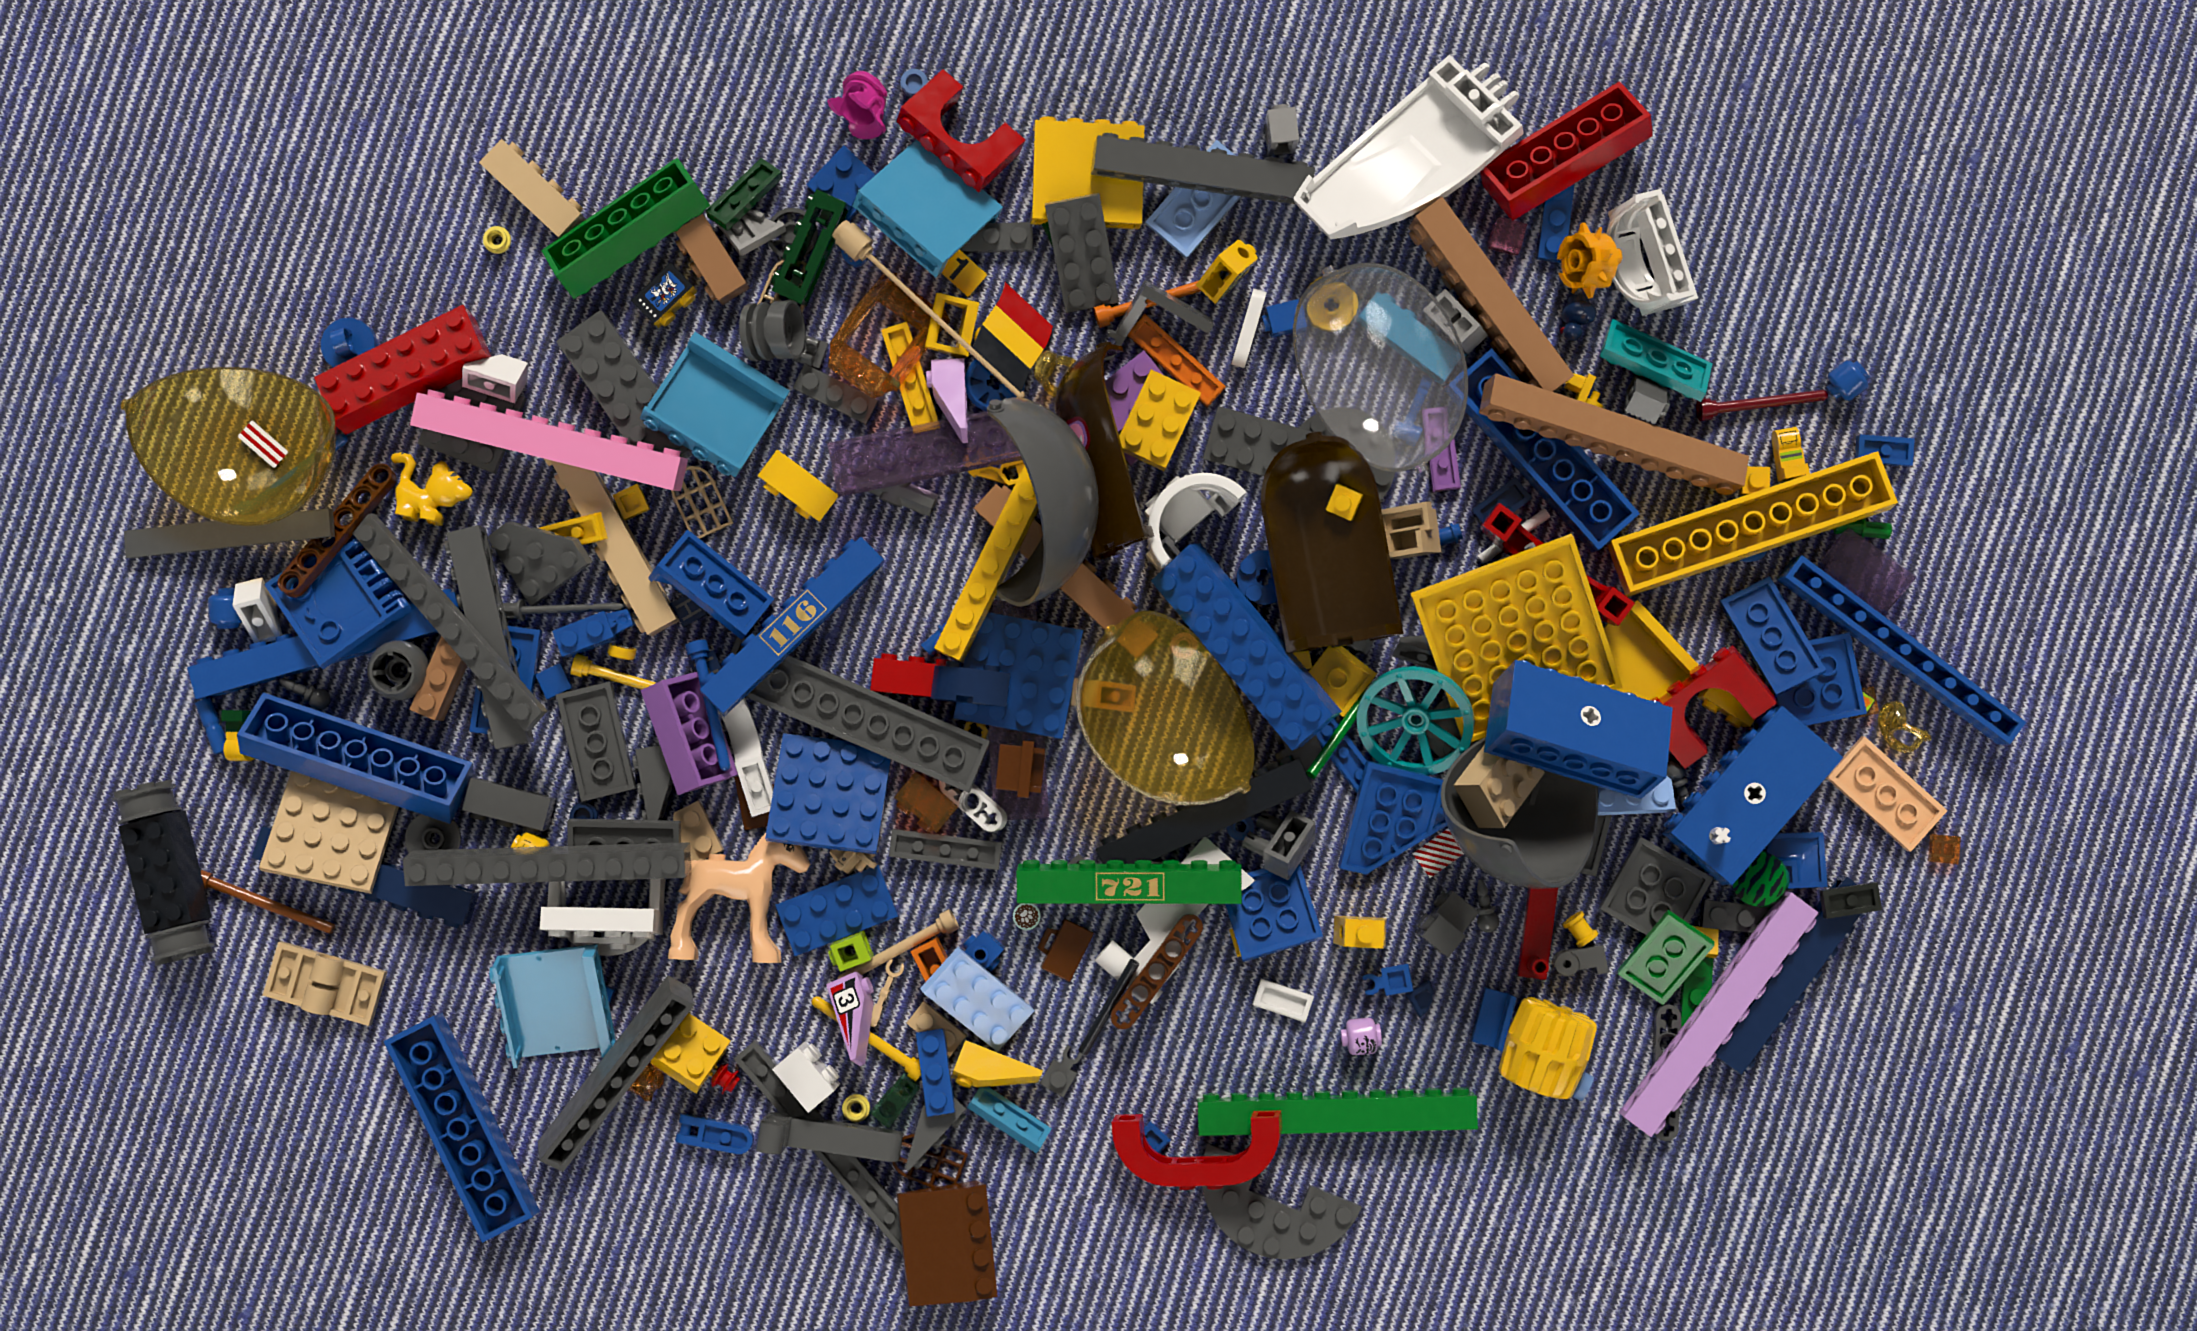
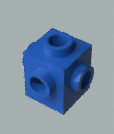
M986 929L977 938L972 934L962 945L965 949L964 952L989 972L1001 961L998 956L1005 949ZM977 950H984L986 956L979 957L977 955Z

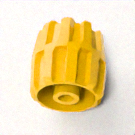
M1535 997L1524 998L1509 1027L1499 1065V1073L1510 1082L1529 1091L1556 1099H1570L1588 1064L1597 1030L1596 1023L1583 1013L1573 1012L1567 1006L1562 1005L1558 1007L1546 999L1541 1001Z

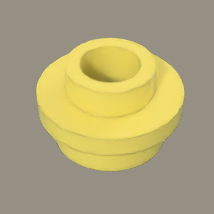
M493 226L485 232L483 243L491 253L501 254L509 249L511 236L505 228ZM497 236H501L502 242L499 245H494V239Z
M852 1094L843 1102V1114L849 1121H863L870 1112V1103L865 1096ZM853 1103L861 1105L862 1109L860 1112L852 1110Z

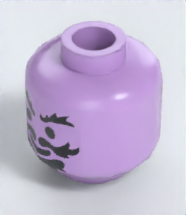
M1372 1018L1348 1020L1346 1029L1341 1030L1342 1046H1347L1348 1051L1352 1055L1374 1054L1377 1051V1046H1382L1380 1024H1375Z

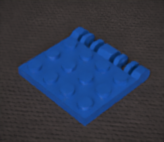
M354 535L351 536L301 596L291 598L279 589L278 578L283 571L264 584L317 664L323 670L390 622L401 619L411 611L410 604L405 598H402L403 594L400 590L389 592V594H386L381 599L377 598V596L384 595L394 586V582L391 578H387L388 574L367 550L356 555L364 546ZM331 537L322 545L324 547L331 546L335 541V537ZM308 557L304 567H313L317 562V557ZM291 578L286 584L287 590L295 589L299 584V579Z

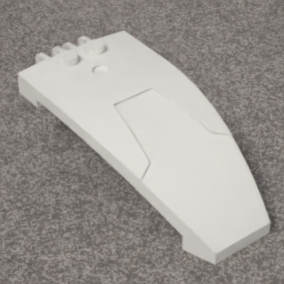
M1448 55L1429 72V77L1399 102L1314 178L1308 175L1294 196V202L1330 240L1365 233L1404 220L1426 209L1439 198H1445L1460 188L1524 134L1522 124L1507 111L1516 103L1519 94L1513 91L1499 101L1498 98L1507 90L1508 83L1505 80L1500 81L1501 77L1495 73L1481 84L1479 81L1490 70V66L1487 63L1481 64L1470 73Z

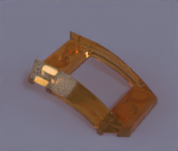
M883 274L856 305L831 340L828 367L873 399L884 396L886 392L893 390L897 392L913 367L928 349L925 347L931 316L888 276ZM911 290L931 310L933 309V304ZM878 302L919 330V333L903 352L889 374L846 344ZM944 309L942 320L948 325L950 319Z

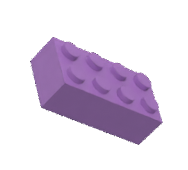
M697 672L662 680L641 690L677 795L707 787L738 775L726 738L725 743L731 767L729 770L723 771L719 766L703 695L700 692L701 686Z

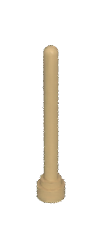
M948 909L939 914L936 923L873 956L870 961L845 971L837 979L853 972L863 975L940 932L943 934L948 932L950 934L959 929L958 922L951 910Z

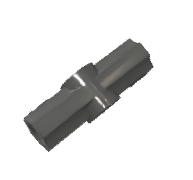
M861 464L854 478V487L879 496V499L900 508L904 506L924 516L930 517L937 502L938 494L913 485L911 481L892 473L888 475L864 464Z

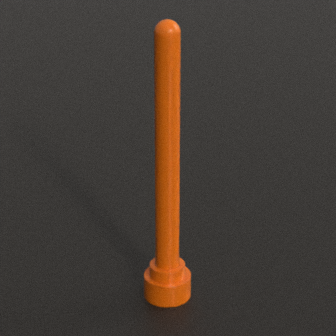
M1198 281L1166 290V292L1176 298H1181L1201 290L1196 286ZM1149 299L1145 301L1147 303L1145 308L1157 305ZM1131 302L1114 307L1110 305L1105 306L1104 304L1093 307L1098 327L1109 326L1110 322L1115 321L1114 318L1125 315Z

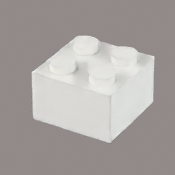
M804 1041L772 1070L809 1113L834 1092L840 1083L837 1080L839 1075L831 1065L826 1067L819 1059L822 1056L819 1050L812 1043L808 1045Z

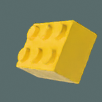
M1151 369L1119 435L1123 452L1165 472L1200 398L1201 392Z

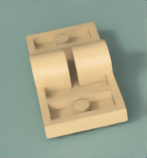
M281 941L277 944L262 996L300 1006L302 1010L310 1013L332 1015L370 1026L373 1023L388 971Z

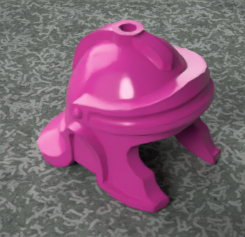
M856 71L848 75L843 81L842 98L838 96L828 99L829 107L838 116L842 115L849 122V131L856 138L873 139L886 132L885 125L881 121L886 106L887 91L875 76L865 71Z

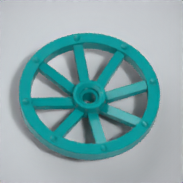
M1416 666L1401 667L1382 674L1368 686L1361 698L1357 711V729L1360 739L1366 750L1380 764L1425 775H1434L1449 769L1455 760L1469 748L1473 737L1475 720L1468 697L1452 679L1429 668ZM1407 679L1433 683L1421 703L1416 702ZM1398 682L1408 707L1376 694L1387 685ZM1441 688L1458 705L1456 708L1428 709ZM1370 703L1402 715L1372 726L1368 724ZM1413 715H1419L1421 718H1416ZM1463 717L1464 728L1461 740L1454 737L1432 720ZM1403 726L1404 731L1391 754L1383 750L1373 737V735ZM1428 729L1452 746L1454 750L1447 756L1433 761L1426 730ZM1412 734H1417L1424 763H1410L1398 759Z

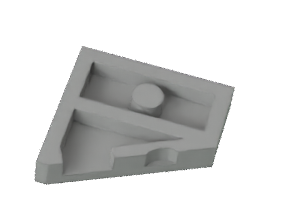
M751 209L728 231L717 224L741 257L786 232L783 222L778 220L775 223L765 218L764 213Z

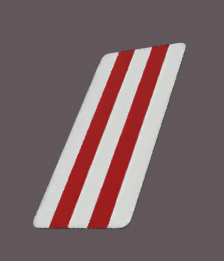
M251 421L238 435L245 444L273 468L288 454L284 447L254 421Z

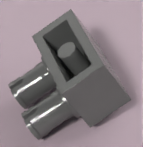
M1292 810L1284 821L1263 811L1257 819L1256 827L1274 834L1271 841H1268L1249 831L1248 837H1245L1242 847L1261 855L1264 860V869L1289 880L1315 840V821Z

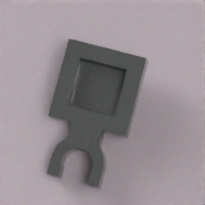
M1067 1044L1063 1051L1062 1061L1059 1062L1053 1058L1039 1083L1061 1097L1065 1096L1077 1075V1072L1071 1069L1072 1065L1078 1063L1083 1055L1079 1052L1076 1058H1069L1067 1055L1071 1048L1069 1044Z

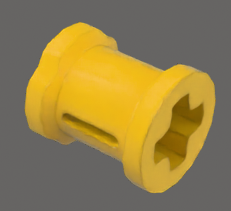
M1583 911L1573 914L1562 923V926L1568 928L1576 939L1578 948L1588 944L1599 934L1597 930H1592L1586 922Z

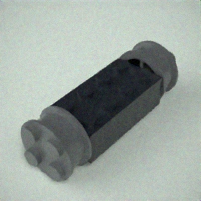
M172 780L140 784L133 790L131 788L113 792L114 798H112V802H117L121 820L117 821V823L121 825L118 826L144 934H148L145 935V938L151 940L154 952L151 962L154 961L155 966L213 952L212 946H215V943L209 942L206 924L209 923V920L205 919L212 918L186 810L181 811L182 808L176 806L172 790L176 788V784H172Z

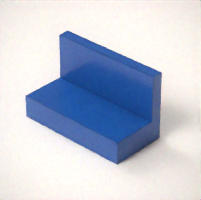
M1484 987L1471 1041L1503 1051L1517 997L1509 993Z

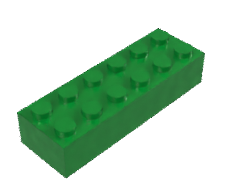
M677 157L541 251L555 276L572 298L575 299L580 295L586 294L591 287L603 279L612 276L623 265L634 261L639 254L648 248L656 246L661 239L670 233L678 231L683 224L693 217L701 215L711 205Z

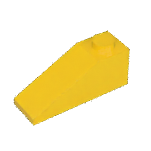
M965 1040L951 1078L956 1079L955 1082L958 1085L966 1088H971V1086L979 1088L1038 1083L1043 1070Z

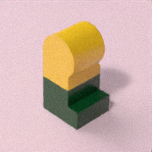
M222 710L221 721H226V741L223 751L225 758L229 761L249 762L255 759L240 754L237 734L251 711Z

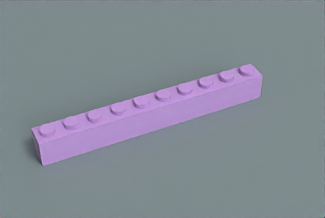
M1786 891L1783 895L1784 897L1771 907L1618 1112L1650 1137L1654 1133L1658 1134L1666 1124L1664 1119L1670 1111L1674 1112L1678 1109L1683 1101L1682 1095L1685 1091L1692 1089L1700 1078L1699 1072L1704 1066L1708 1067L1714 1061L1717 1048L1720 1044H1725L1733 1034L1732 1028L1735 1024L1746 1018L1750 1011L1748 1007L1752 1001L1759 999L1766 990L1765 984L1770 977H1775L1783 967L1782 961L1785 957L1796 951L1800 944L1798 940L1802 934L1809 932L1816 923L1815 917L1819 912L1792 892Z

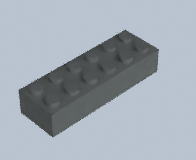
M602 310L556 341L623 437L628 438V444L637 446V442L640 441L653 444V450L663 452L664 448L681 451L680 457L683 458L693 455L690 449L683 445H675L668 439L667 435L659 430L653 431L643 423V420L640 419L643 408L647 407L659 388L610 318Z

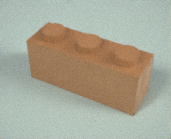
M703 214L676 231L679 237L675 241L683 255L689 253L694 262L690 266L698 278L703 276L708 285L704 289L712 301L718 299L724 305L750 289Z
M442 636L427 667L425 681L417 691L409 709L436 721H444L467 668L466 663Z

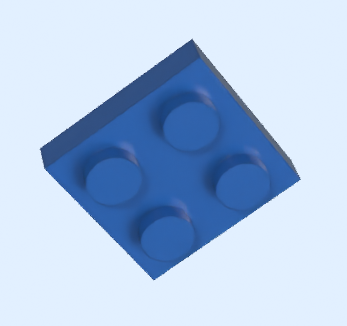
M843 145L806 185L814 193L818 189L848 203L851 208L845 220L850 221L859 212L852 206L858 190L869 182L875 174Z

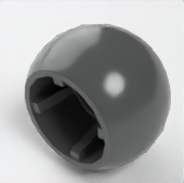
M393 640L381 645L372 653L367 665V676L371 686L379 695L391 700H406L414 697L422 687L429 662L424 652L418 646L402 640ZM390 656L395 657V659L391 660V661L387 664V668L385 669L386 663H387V660L389 659V657H390ZM401 663H404L407 667L405 677L399 673L398 668ZM389 679L392 680L393 682H396L397 685L394 686V685L389 681Z

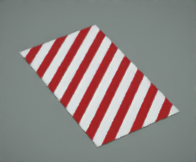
M1449 828L1413 853L1429 878L1464 854L1455 842Z

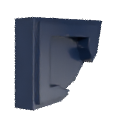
M1428 979L1414 987V991L1405 993L1419 1018L1429 1010L1432 1002L1433 988Z

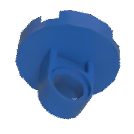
M340 318L332 322L325 329L321 338V352L325 361L333 368L378 346L374 331L364 322L354 318Z

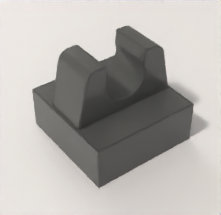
M806 335L804 351L799 358L793 360L820 370L829 344Z

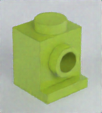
M864 930L832 942L830 945L831 950L828 951L833 966L837 965L840 972L870 961L874 956ZM853 946L855 948V953L848 954L846 952V947Z

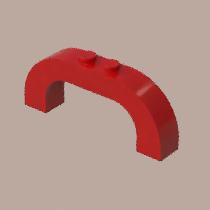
M1501 503L1494 507L1480 526L1482 532L1510 556L1525 551L1524 547L1529 543L1533 542L1535 546L1544 544L1520 524L1522 521L1520 517ZM1586 575L1600 619L1608 624L1619 626L1635 605V602L1616 588L1605 586Z
M1281 1110L1253 1111L1251 1116L1252 1140L1250 1145L1241 1153L1230 1156L1168 1157L1159 1154L1149 1145L1145 1137L1143 1114L1115 1115L1111 1122L1112 1135L1116 1151L1122 1162L1139 1178L1155 1185L1179 1186L1180 1190H1192L1196 1186H1207V1189L1216 1190L1223 1188V1185H1235L1249 1181L1259 1175L1269 1165L1281 1138L1282 1113Z

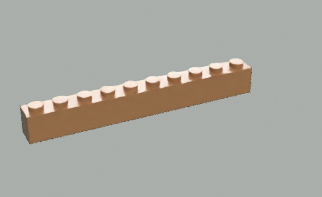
M1496 373L1484 384L1479 413L1488 416L1493 421H1504L1514 424V427L1518 429H1529L1538 432L1546 438H1557L1565 441L1570 446H1582L1590 449L1595 454H1607L1616 457V460L1620 462H1631L1641 465L1645 470H1656L1665 473L1673 479L1681 478L1690 481L1698 487L1706 486L1715 489L1719 494L1731 495L1745 486L1748 455Z

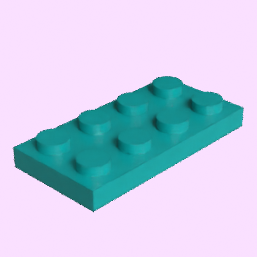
M1614 319L1611 320L1607 328L1599 356L1611 364L1622 366L1631 370L1636 375L1644 376L1655 381L1660 386L1669 387L1687 398H1693L1700 402L1706 395L1713 364Z

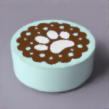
M1021 903L1013 912V921L1022 930L1035 928L1041 918L1040 910L1035 904Z

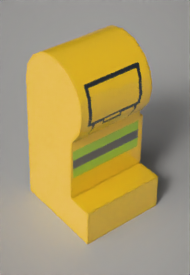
M1790 427L1774 430L1771 435L1778 482L1810 474L1808 463L1805 464L1798 428Z

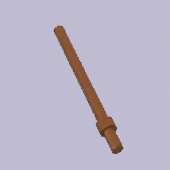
M201 870L205 889L208 887L328 934H332L335 928L334 923L213 877L212 873Z

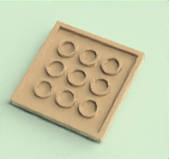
M291 771L259 869L268 873L372 894L399 807Z

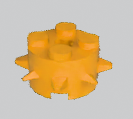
M1581 223L1578 233L1566 236L1559 247L1557 260H1561L1563 272L1558 273L1559 277L1566 286L1572 288L1571 293L1574 294L1578 288H1582L1588 299H1591L1596 288L1610 287L1618 264L1622 261V251L1616 248V244L1610 236L1602 233V227H1599L1595 233H1591L1586 223Z

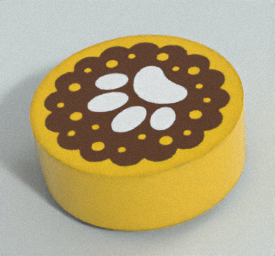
M609 643L607 653L615 658L633 660L635 659L637 649L622 644Z

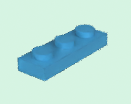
M979 1087L967 1106L968 1109L1035 1153L1040 1150L1052 1129L990 1087Z

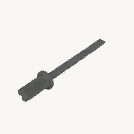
M522 599L515 603H503L506 619H518L519 621H524L526 614L609 612L625 609L620 603L526 606Z

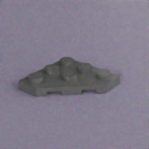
M513 521L503 524L488 536L490 543L530 606L539 604L593 562L579 539L556 535L554 532L536 527L522 526L520 523Z

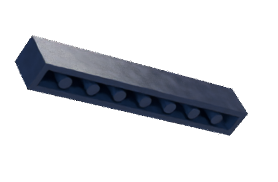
M272 825L261 827L251 857L259 860L260 863L273 827ZM384 861L381 862L372 894L356 891L365 894L364 899L376 903H381V900L391 902L390 907L401 911H407L408 908L418 911L417 916L430 920L438 917L444 919L443 924L454 928L470 924L480 893L460 885L405 886L403 867ZM313 882V883H316V884H319V885L328 886V885H326V884H321V883ZM338 888L341 892L355 894V890Z
M1838 875L1829 889L1857 885V883L1847 876ZM1820 900L1814 908L1819 912L1815 917L1816 923L1809 932H1804L1799 938L1800 944L1796 951L1785 957L1782 961L1783 967L1775 977H1770L1765 984L1766 990L1759 999H1754L1749 1005L1750 1011L1746 1018L1735 1024L1732 1028L1733 1034L1725 1044H1720L1715 1051L1716 1058L1740 1075L1744 1071L1748 1072L1756 1062L1755 1056L1760 1049L1764 1050L1771 1043L1772 1033L1777 1027L1780 1028L1789 1018V1014H1787L1793 1005L1796 1006L1803 1000L1806 994L1804 990L1809 983H1814L1822 973L1821 967L1826 961L1834 958L1838 952V944L1843 938L1846 939L1852 934L1855 929L1853 924L1859 916L1863 917L1866 913L1826 919L1823 917Z

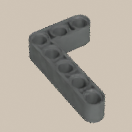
M770 1112L760 1121L756 1151L766 1154H781L786 1147H794L880 1161L898 1162L900 1160L903 1132Z

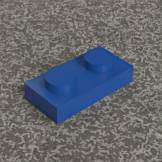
M1859 434L1856 436L1855 459L1878 451L1883 465L1913 466L1915 438Z

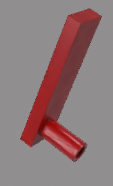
M1558 887L1545 889L1528 888L1517 976L1547 980Z

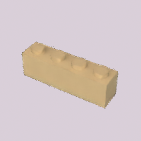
M501 139L479 162L558 238L586 220L581 214L584 208L572 197L567 201L561 195L564 190L553 179L547 182L541 176L544 171L533 160L528 164L522 158L525 153L514 142L508 145Z

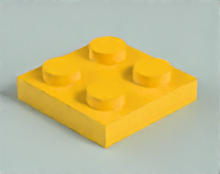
M1328 646L1308 671L1342 712L1339 715L1341 717L1346 715L1377 675L1376 672L1342 646L1334 648Z

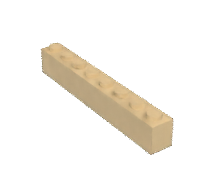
M544 459L548 466L553 465L557 474L554 478L562 490L566 489L571 498L567 501L575 514L580 513L582 517L601 512L608 539L597 541V546L594 547V550L602 562L606 560L611 570L607 571L614 585L619 584L624 594L621 595V598L628 609L633 608L637 616L634 621L640 632H646L647 635L654 636L679 622V618L671 607V601L661 583L654 580L651 582L648 579L653 569L627 522L623 519L599 472Z

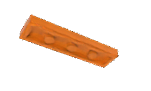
M1146 314L1138 320L1127 335L1174 379L1201 392L1199 401L1208 408L1226 388L1222 382Z

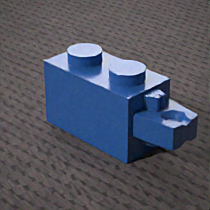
M628 609L611 613L602 611L555 629L552 632L561 656L571 658L576 654L584 653L620 639L619 634L635 624Z

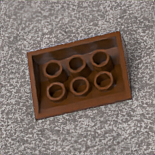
M974 1180L896 1193L908 1306L972 1302L998 1297L986 1184Z

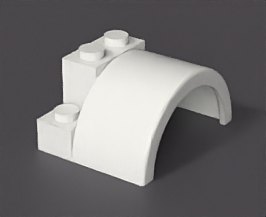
M1196 473L1185 475L1182 478L1176 476L1166 485V488L1160 495L1156 494L1145 504L1148 507L1144 512L1149 518L1147 526H1152L1155 536L1147 539L1148 546L1146 548L1149 550L1146 553L1147 559L1161 572L1181 553L1176 548V543L1213 511L1222 519L1243 500L1246 491L1233 480L1218 474ZM1200 490H1208L1211 498L1207 500ZM1159 531H1160V532L1164 535V537H1165L1163 540L1160 539Z

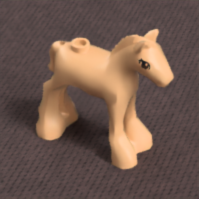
M765 833L759 839L757 845H754L748 859L745 861L725 860V854H709L708 860H692V869L684 878L679 889L681 894L687 896L685 900L678 904L676 922L670 935L671 946L668 959H698V948L691 937L692 921L697 910L712 896L718 894L731 899L747 900L750 909L752 962L781 963V951L772 941L767 930V913L773 892L772 873L777 864L787 866L797 873L807 872L811 864L801 846L766 841Z

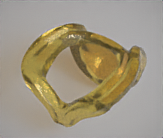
M1046 350L1036 361L1034 377L1043 389L1055 398L1057 387L1049 381L1055 366L1063 364L1070 367L1077 360Z
M1891 701L1881 707L1878 715L1880 731L1887 744L1894 750L1901 753H1910L1915 751L1923 741L1929 742L1932 740L1928 731H1923L1906 723V708L1903 703ZM1896 730H1905L1915 735L1917 739L1909 747L1895 739L1894 732Z

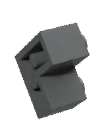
M1449 890L1447 893L1443 891L1435 899L1433 904L1436 907L1430 914L1425 913L1416 923L1418 929L1415 931L1422 939L1448 958L1466 937L1463 934L1465 929L1479 914L1474 907L1452 890Z

